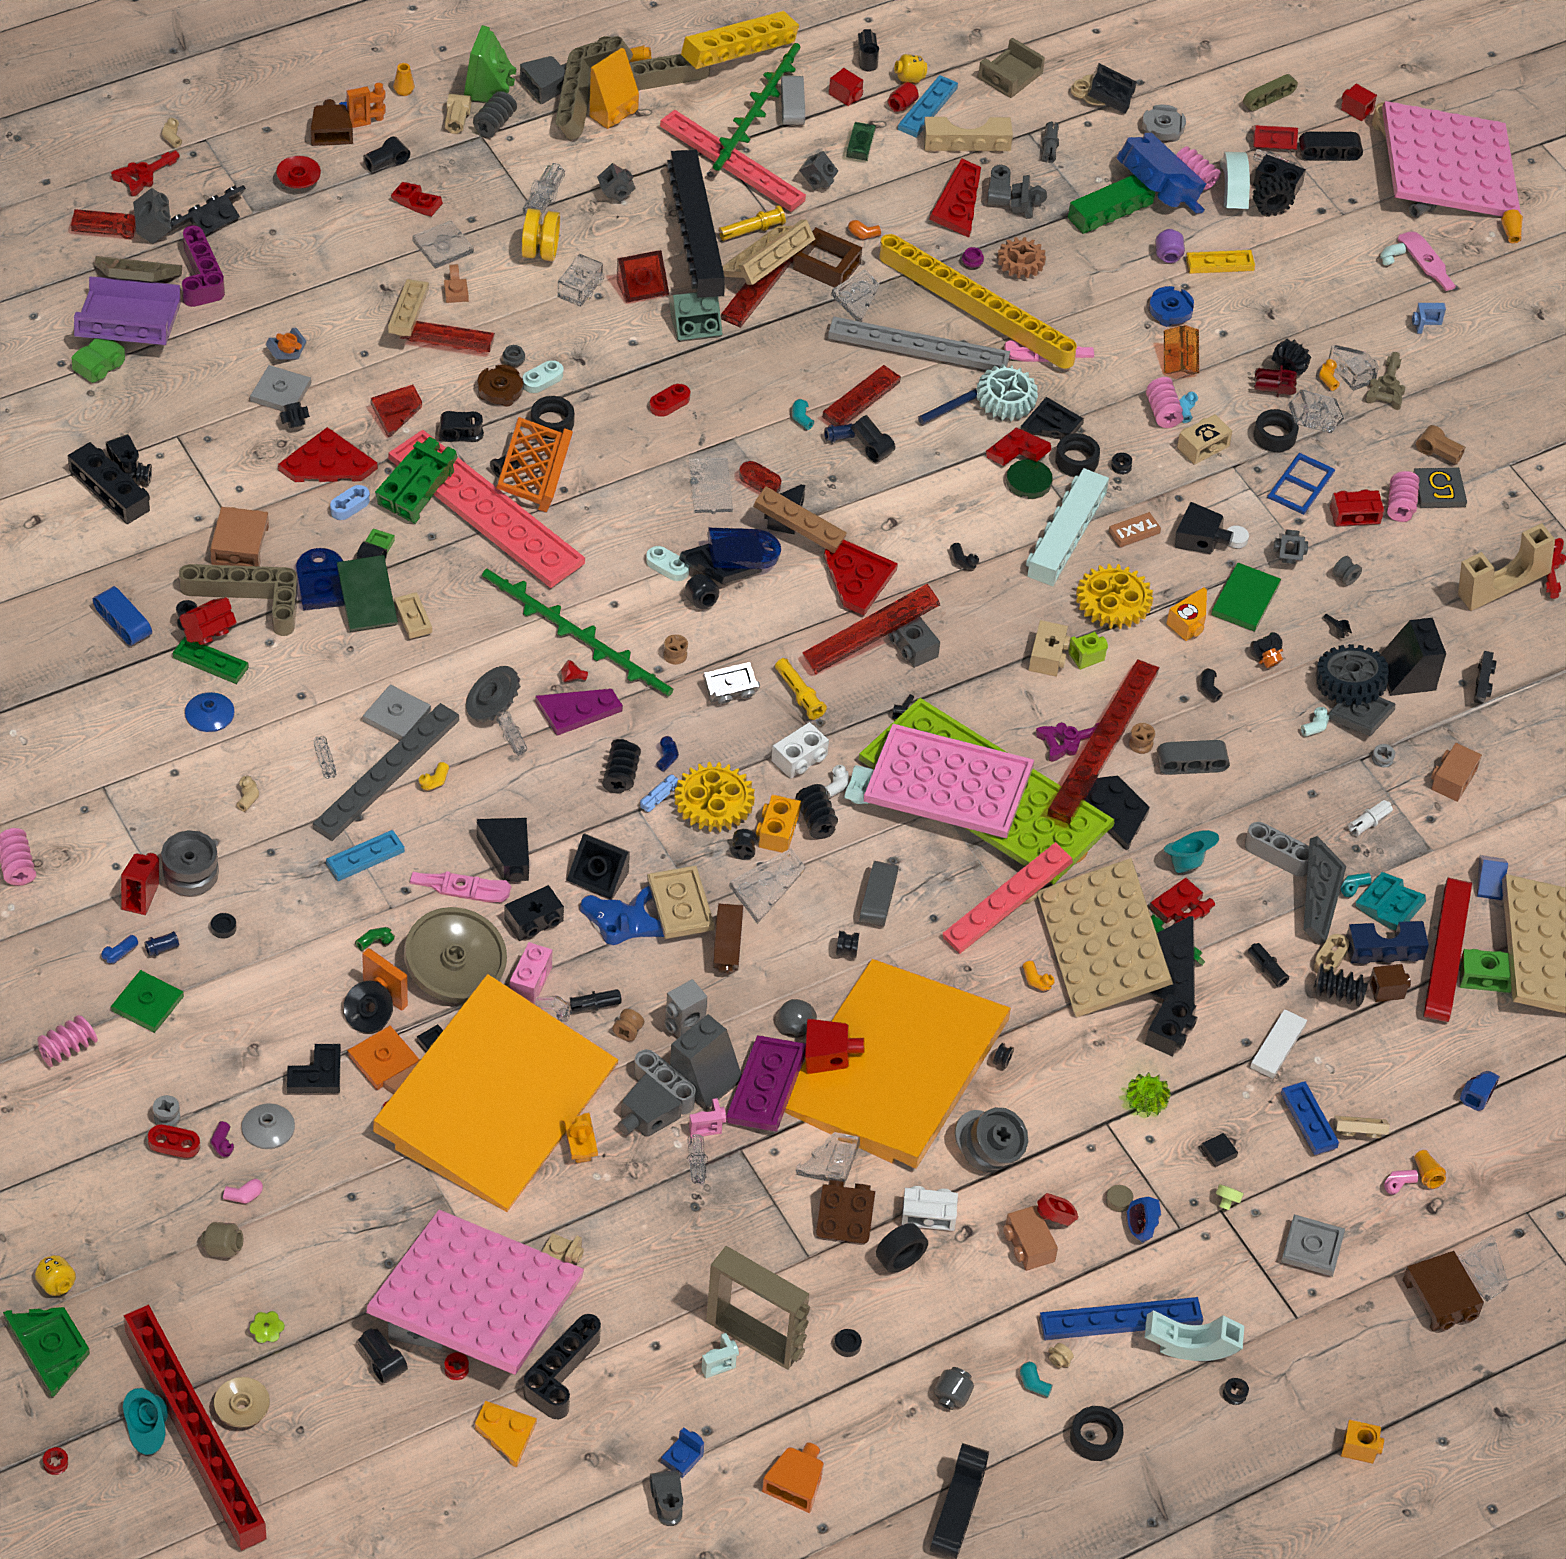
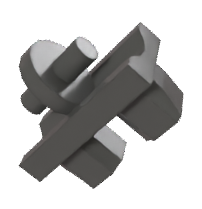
M1024 175L1022 183L1012 184L1014 199H1011V208L1013 214L1025 213L1026 219L1033 218L1034 204L1039 205L1046 201V190L1039 185L1032 187L1030 185V175Z

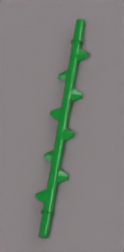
M794 43L788 53L783 56V60L775 72H765L763 74L768 83L762 92L751 91L749 95L754 100V104L745 118L735 117L733 119L739 127L731 139L724 137L719 139L724 149L720 151L719 157L713 164L714 170H721L725 162L730 159L731 153L738 142H750L751 139L745 133L755 117H766V113L761 108L769 96L779 98L780 93L775 86L781 79V76L785 72L796 71V68L791 64L801 48L798 43Z
M487 568L483 571L482 577L498 586L501 591H506L525 604L523 613L525 616L538 612L559 626L557 632L559 636L571 633L594 648L593 660L599 661L608 657L629 671L627 680L630 682L642 679L648 686H653L668 697L673 693L674 689L658 679L655 674H650L630 661L631 651L616 652L596 639V627L594 625L585 629L577 627L560 616V605L548 608L526 594L527 582L525 581L512 585L509 583V580L501 578Z

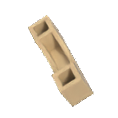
M925 117L923 127L925 151H1011L1013 139L1011 117H989L983 126L975 129L957 127L947 117Z

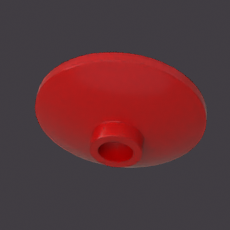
M292 156L279 163L276 174L278 180L285 186L306 188L319 180L321 168L312 158Z

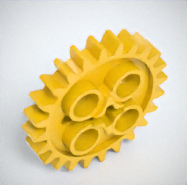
M1108 564L1107 569L1099 565L1098 571L1091 568L1090 573H1084L1083 579L1079 580L1076 591V603H1080L1079 610H1085V617L1092 616V623L1099 620L1101 627L1108 623L1109 629H1112L1114 624H1117L1119 629H1122V624H1126L1127 627L1131 628L1132 621L1138 625L1140 618L1145 620L1147 613H1150L1154 598L1152 597L1153 590L1150 589V582L1144 583L1145 576L1137 577V570L1130 573L1128 566L1122 570L1120 564L1116 566V569L1112 568L1110 564Z
M708 762L706 768L698 764L697 771L690 767L689 775L686 773L682 774V780L677 781V787L675 788V805H677L678 813L683 812V820L690 818L691 826L699 823L700 830L704 826H708L709 832L712 831L713 827H717L718 831L721 832L722 826H726L727 829L731 830L732 823L740 826L741 819L747 820V816L752 813V807L754 806L755 789L752 788V781H746V774L739 776V768L731 771L730 764L725 768H721L720 762L717 763L716 767H713Z

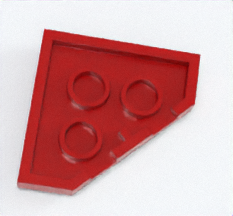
M328 427L278 463V471L294 482H304V479H318L319 482H338V479L352 478V482L363 481L378 469V462Z
M843 540L835 553L827 549L824 551V559L842 605L864 616L897 571L898 563L846 540Z

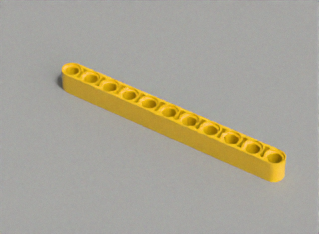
M894 234L882 236L879 258L883 263L1056 366L1066 369L1074 365L1077 344L1073 339Z

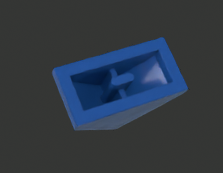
M1480 855L1477 897L1502 901V879L1507 874L1508 862L1504 858Z

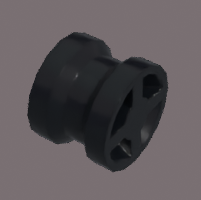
M748 829L735 831L733 834L734 843H732L730 849L731 854L741 860L753 858L756 852L755 845L758 840L756 833Z
M839 930L836 956L847 954L851 958H856L860 933L854 932L851 935Z

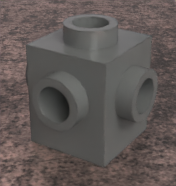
M824 151L809 156L799 169L814 190L821 187H829L834 182L833 178L838 173V169Z
M614 163L597 176L604 194L619 202L623 201L636 189L631 172L620 168Z
M1286 529L1285 534L1279 533V538H1275L1273 551L1277 552V557L1282 558L1283 563L1296 564V560H1303V555H1307L1308 541H1305V536L1299 535L1300 531ZM1293 542V549L1287 550L1285 547L1286 543Z

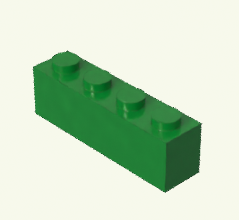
M1131 175L1071 201L1068 219L1084 234L1107 223L1114 222L1123 216L1130 215L1139 209L1150 206L1154 203L1156 191L1149 189L1135 175Z

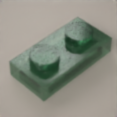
M860 122L854 123L846 157L868 161L876 125Z

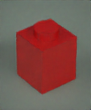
M842 68L830 78L829 95L849 106L862 97L864 80L846 68Z
M1356 83L1342 94L1341 110L1363 121L1374 111L1377 94Z

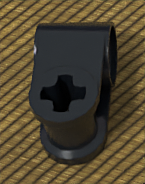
M445 411L440 416L439 437L446 442H478L484 436V430L481 427L483 417L475 411Z
M129 434L106 441L105 445L110 459L115 461L126 475L128 474L135 478L139 464L137 461L139 453Z

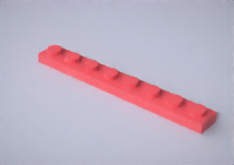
M673 110L660 120V127L695 150L697 149L698 152L714 162L719 157L720 151L724 149L719 141L720 138L677 110ZM737 149L733 150L730 159L723 165L724 169L790 212L805 202L806 194Z

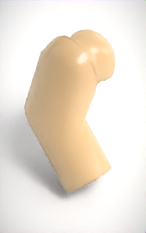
M248 775L243 776L239 780L243 797L237 802V807L243 812H246L259 797L257 784Z

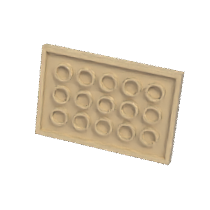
M1132 858L1038 891V898L1076 1018L1173 984Z
M1506 874L1502 879L1513 1002L1566 1013V887Z

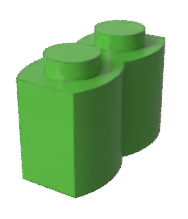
M95 338L88 346L79 349L71 357L72 369L90 382H96L103 379L108 371L114 370L123 364L125 360L124 347L114 340Z

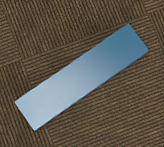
M939 75L898 124V130L917 138L923 131L924 118L934 117L958 89V83Z

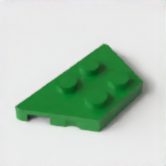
M64 1307L50 1308L48 1310L29 1309V1313L13 1314L12 1310L3 1312L4 1319L51 1398L54 1397L89 1356L88 1345Z

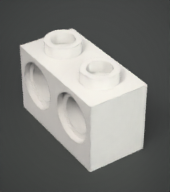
M809 722L773 745L771 761L792 779L798 774H803L816 762H821L828 755L829 739Z

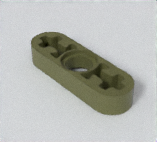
M1290 74L1283 75L1249 91L1243 99V104L1250 111H1256L1292 94L1296 90L1298 82Z

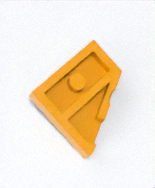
M485 1401L475 1422V1429L484 1438L489 1439L491 1445L497 1451L501 1450L510 1459L512 1466L517 1467L537 1424V1418Z

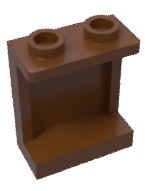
M1455 1251L1409 1265L1406 1268L1402 1281L1407 1289L1415 1288L1432 1318L1430 1328L1433 1332L1440 1329L1448 1330L1455 1324L1464 1321L1472 1322L1479 1317L1484 1301Z

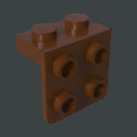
M829 1180L828 1185L823 1184L816 1230L817 1236L826 1239L867 1243L870 1237L876 1191L870 1190L871 1185L855 1183V1188L844 1187L845 1182Z

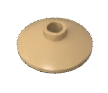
M238 1377L225 1382L217 1390L214 1397V1409L217 1416L224 1423L233 1427H248L258 1423L267 1414L270 1405L269 1393L265 1386L259 1381L248 1377ZM240 1405H245V1406H247L246 1408H243V1409L238 1408V1406H240Z

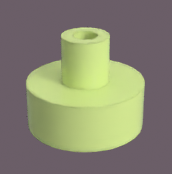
M1219 1184L1216 1191L1217 1195L1223 1197L1219 1207L1227 1210L1230 1209L1232 1201L1241 1203L1244 1193Z

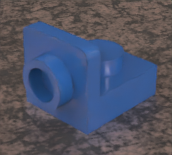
M683 1427L679 1431V1439L661 1457V1463L671 1471L678 1470L680 1477L683 1479L703 1457L704 1442L696 1432H690Z

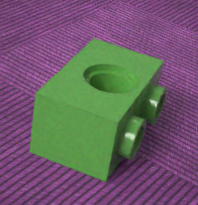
M1478 949L1463 950L1459 964L1460 988L1511 992L1508 953L1502 951H1481Z

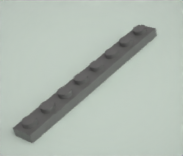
M442 703L437 705L313 822V829L330 841H333L459 722V714Z

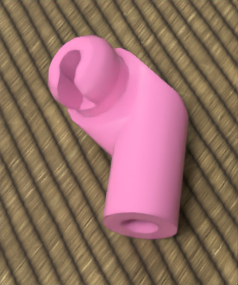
M1417 1170L1392 1171L1384 1182L1387 1193L1397 1194L1405 1183H1417Z

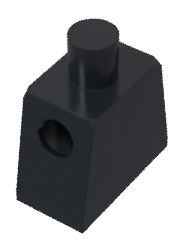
M1190 502L1176 531L1175 548L1210 554L1214 551L1217 542L1230 545L1234 532L1223 529V515Z

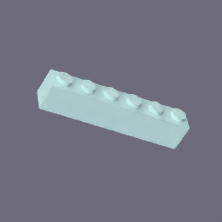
M1083 468L1079 476L1074 477L1071 491H1066L1063 497V505L1056 508L1053 522H1048L1044 531L1045 536L1038 539L1035 553H1030L1027 559L1026 566L1029 567L1027 577L1050 586L1055 585L1107 494L1108 477Z

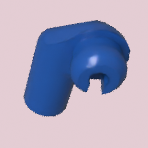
M129 935L114 948L110 946L105 947L101 957L107 960V963H116L138 945L137 937Z

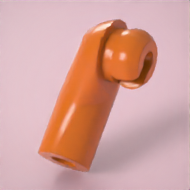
M852 220L848 224L849 231L859 239L881 236L879 225L867 227L858 220Z

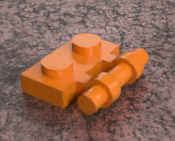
M376 83L372 92L369 91L368 86L346 90L347 111L353 128L371 125V118L373 117L377 121L384 119L386 105L383 103V100L386 98L382 83Z

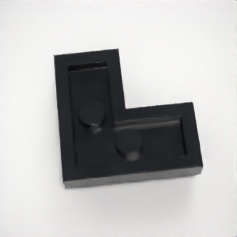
M314 1044V1065L287 1066V1093H340L341 1044Z

